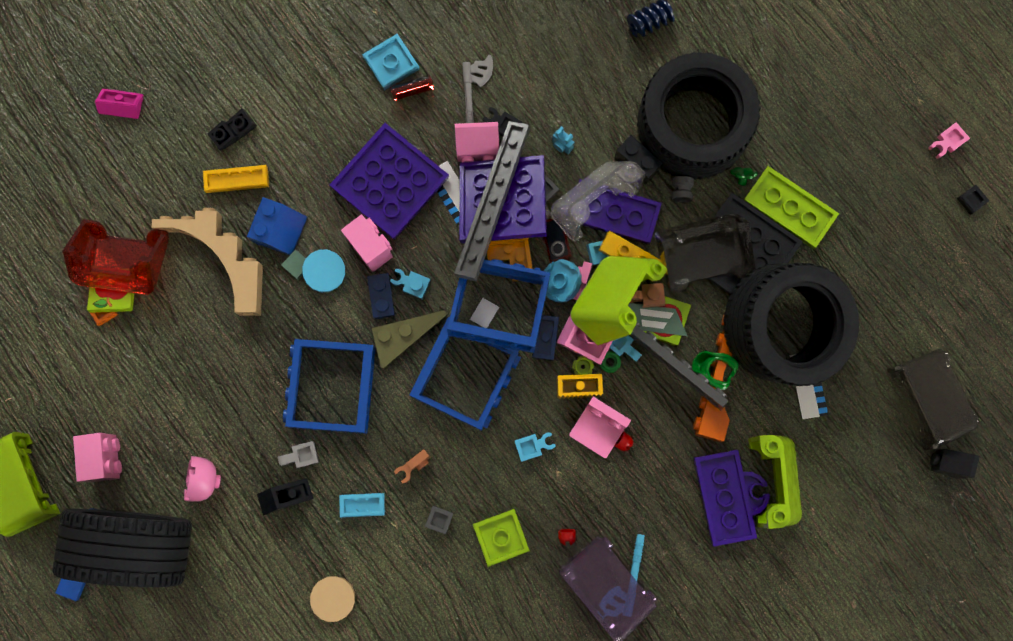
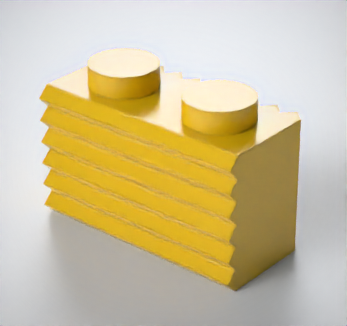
M602 374L557 376V397L559 399H565L566 397L568 399L570 397L572 399L574 397L582 399L583 397L591 398L592 396L600 398L603 394Z

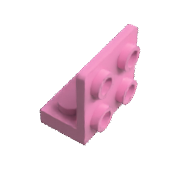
M592 397L569 436L601 457L607 458L631 420L597 398Z

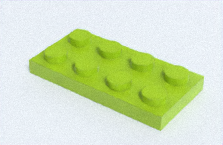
M769 166L766 167L744 199L745 202L802 240L803 243L812 249L818 246L839 215L838 212Z

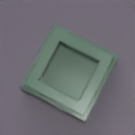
M295 249L281 265L299 280L303 275L302 266L306 258Z

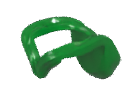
M703 351L694 358L692 370L697 375L700 373L705 376L711 386L725 390L730 385L731 377L735 375L739 365L733 357L727 354ZM715 360L723 361L732 368L726 382L716 380L710 375L709 369Z

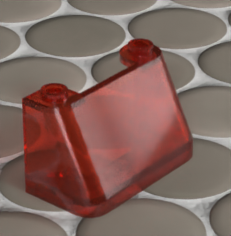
M83 219L62 250L68 276L73 283L80 286L149 295L154 291L158 282L169 242L168 231L150 230L146 237L147 241L107 236L106 229L101 223Z

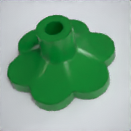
M735 167L730 170V174L739 178L738 184L742 186L747 184V179H753L758 174L751 168Z

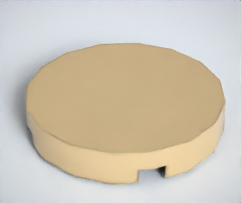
M328 576L318 581L310 595V605L314 614L327 622H337L347 617L353 610L355 603V591L352 585L345 578L338 576Z

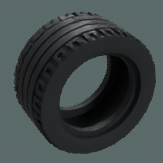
M693 52L677 56L676 59H671L670 62H666L663 67H660L650 79L649 84H647L637 116L639 140L645 148L663 163L661 168L664 172H668L672 176H688L694 180H701L705 177L710 178L718 173H723L740 158L756 133L759 124L758 120L760 119L759 112L761 110L756 87L753 85L749 75L738 64L723 56L703 52ZM697 90L706 92L714 96L724 106L729 118V133L722 140L708 145L688 143L676 136L668 126L664 116V104L672 96L683 91Z
M779 263L754 269L751 274H747L735 286L731 296L728 298L723 319L724 336L727 340L726 343L729 351L732 352L733 358L736 359L744 370L760 379L793 386L815 385L837 374L849 360L856 346L859 333L858 309L854 296L851 294L846 283L836 273L830 272L829 269L809 263ZM793 288L800 292L809 303L813 315V328L805 347L793 357L784 359L774 350L769 341L767 318L769 310L777 297L784 291Z
M65 509L61 513V524L59 525V536L57 537L55 561L53 562L52 569L54 576L76 582L126 587H172L181 585L184 582L189 553L188 546L191 535L188 534H191L192 530L190 520L155 514L96 509Z

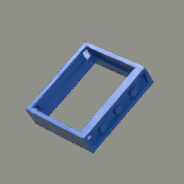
M484 259L480 273L541 285L531 337L459 323V315L468 281L463 278H459L447 327L448 336L534 353L550 280V272L541 271L540 268H525L524 265L517 263L513 265L505 264L498 259H492L491 261Z
M448 317L409 396L482 431L483 427L488 428L493 416L489 415L492 408L497 409L502 399V396L499 395L502 387L506 389L512 378L509 376L511 369H516L521 359L518 356L519 350L486 344L510 357L479 421L469 418L422 395L451 337L448 336L447 332L450 319Z
M295 339L294 345L292 344L290 347V357H293L292 366L288 367L287 377L290 379V386L286 388L285 400L288 401L287 409L283 412L285 427L368 434L376 347L368 344ZM303 347L364 352L356 425L295 421Z

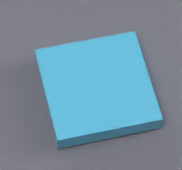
M398 34L362 54L384 91L420 69Z

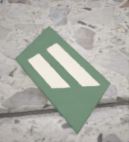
M628 304L635 313L641 330L687 336L676 309L666 307L643 308L642 304Z

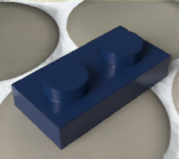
M389 273L367 276L373 319L395 316Z
M542 315L535 351L532 354L533 359L554 361L559 317Z

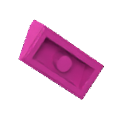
M102 88L95 100L97 112L99 114L138 119L143 94Z

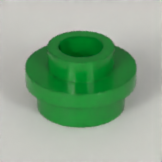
M607 351L600 368L607 373L616 372L621 365L619 355L613 351ZM612 359L614 361L613 366H608L606 360Z

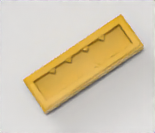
M267 165L203 171L204 192L214 193L269 187Z
M611 231L607 232L598 250L607 256L657 259L664 264V261Z

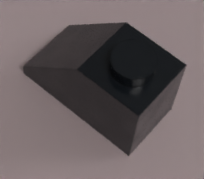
M937 449L930 459L931 471L956 479L975 478L980 456L948 449Z
M307 478L272 487L257 494L263 516L314 499Z

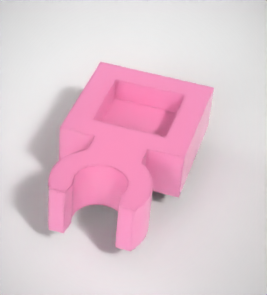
M956 122L937 137L940 141H935L928 149L939 148L940 153L936 156V159H939L946 154L947 150L952 153L970 138Z
M584 261L582 267L578 266L582 283L579 292L573 298L574 300H578L587 284L592 263Z

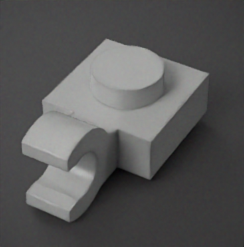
M314 441L291 446L293 453L278 456L279 465L281 466L295 462L296 468H301L319 463Z

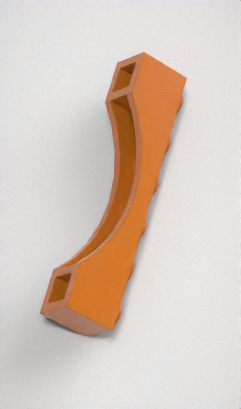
M723 315V318H722L721 325H724V322H723L724 315ZM723 328V332L718 334L716 345L719 346L717 353L732 356L733 354L729 351L726 343L727 340L724 336ZM715 360L711 364L713 367L711 376L716 380L723 381L727 364L723 361ZM702 396L699 403V408L702 409L700 417L697 416L693 425V429L696 430L695 435L716 442H724L730 421L725 407L720 411Z

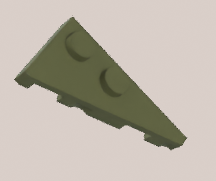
M443 310L372 328L381 369L387 368L393 360L401 356L410 346H413L425 336L430 329L438 325L447 316L446 311Z

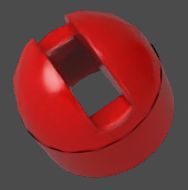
M622 432L614 446L619 450L628 451L633 446V439L626 432Z
M558 530L559 542L566 546L568 541L570 546L574 544L576 530Z

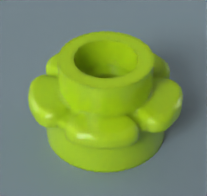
M580 356L577 360H574L572 368L575 370V375L592 374L594 364L588 358Z

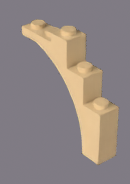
M203 208L202 211H195V219L191 216H182L181 219L160 216V219H152V228L158 233H182L210 247L219 257L230 277L234 293V313L239 316H261L263 265L256 261L255 258H243L242 261V240L235 233H223L222 236V215L216 209Z

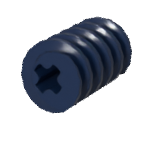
M657 0L656 3H651L649 7H643L642 11L637 10L634 15L629 14L627 22L632 34L637 38L638 33L645 37V30L651 34L653 33L652 26L659 30V22L663 26H667V18L672 23L675 21L668 1Z

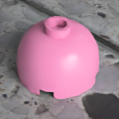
M191 456L186 476L187 489L184 490V501L196 502L206 500L212 495L214 488H219L221 475H216V467L213 462L206 458Z

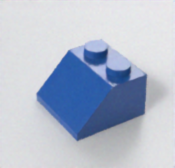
M262 197L247 237L253 243L291 255L296 248L307 216L284 204Z

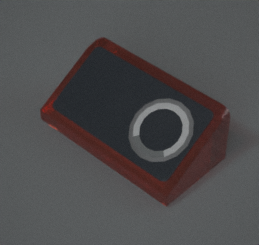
M427 75L393 85L390 89L394 101L433 90L434 86L431 76Z
M563 216L546 220L547 236L544 239L550 263L556 262L559 259H571L572 255Z

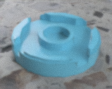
M328 249L317 250L305 259L302 266L303 278L306 284L315 291H333L342 284L345 277L344 262L333 251Z
M559 259L556 262L553 261L546 267L544 271L550 272L547 298L559 303L568 302L573 299L579 292L582 283L579 268L573 262Z

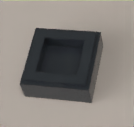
M974 185L957 198L970 215L989 202V199L977 185Z

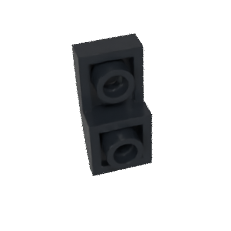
M240 109L227 122L222 120L207 134L217 148L223 150L247 135L257 125L246 110Z

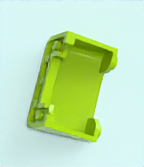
M622 256L604 258L571 310L572 321L597 345L631 335L636 326L637 318L628 304L642 281L647 279L658 281L662 279L667 268L659 260L651 258Z
M12 432L0 439V535L2 534L5 537L13 536L60 514L57 504L50 505L46 500L50 498L48 493H43L28 456L32 452L31 449H27V446L33 443L30 435L27 433Z
M762 435L748 438L749 449L759 452L761 460L772 459L776 503L767 504L764 513L756 516V526L773 529L797 524L801 520L802 510L794 442L787 436Z

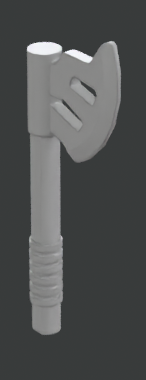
M488 55L484 61H475L472 65L470 62L462 63L466 123H474L471 84L475 83L482 87L488 82L493 71L491 55ZM478 67H487V70H483ZM475 73H476V74H479V75H481V76H483V77L480 78V77H477V76H474V75H471V74H475Z

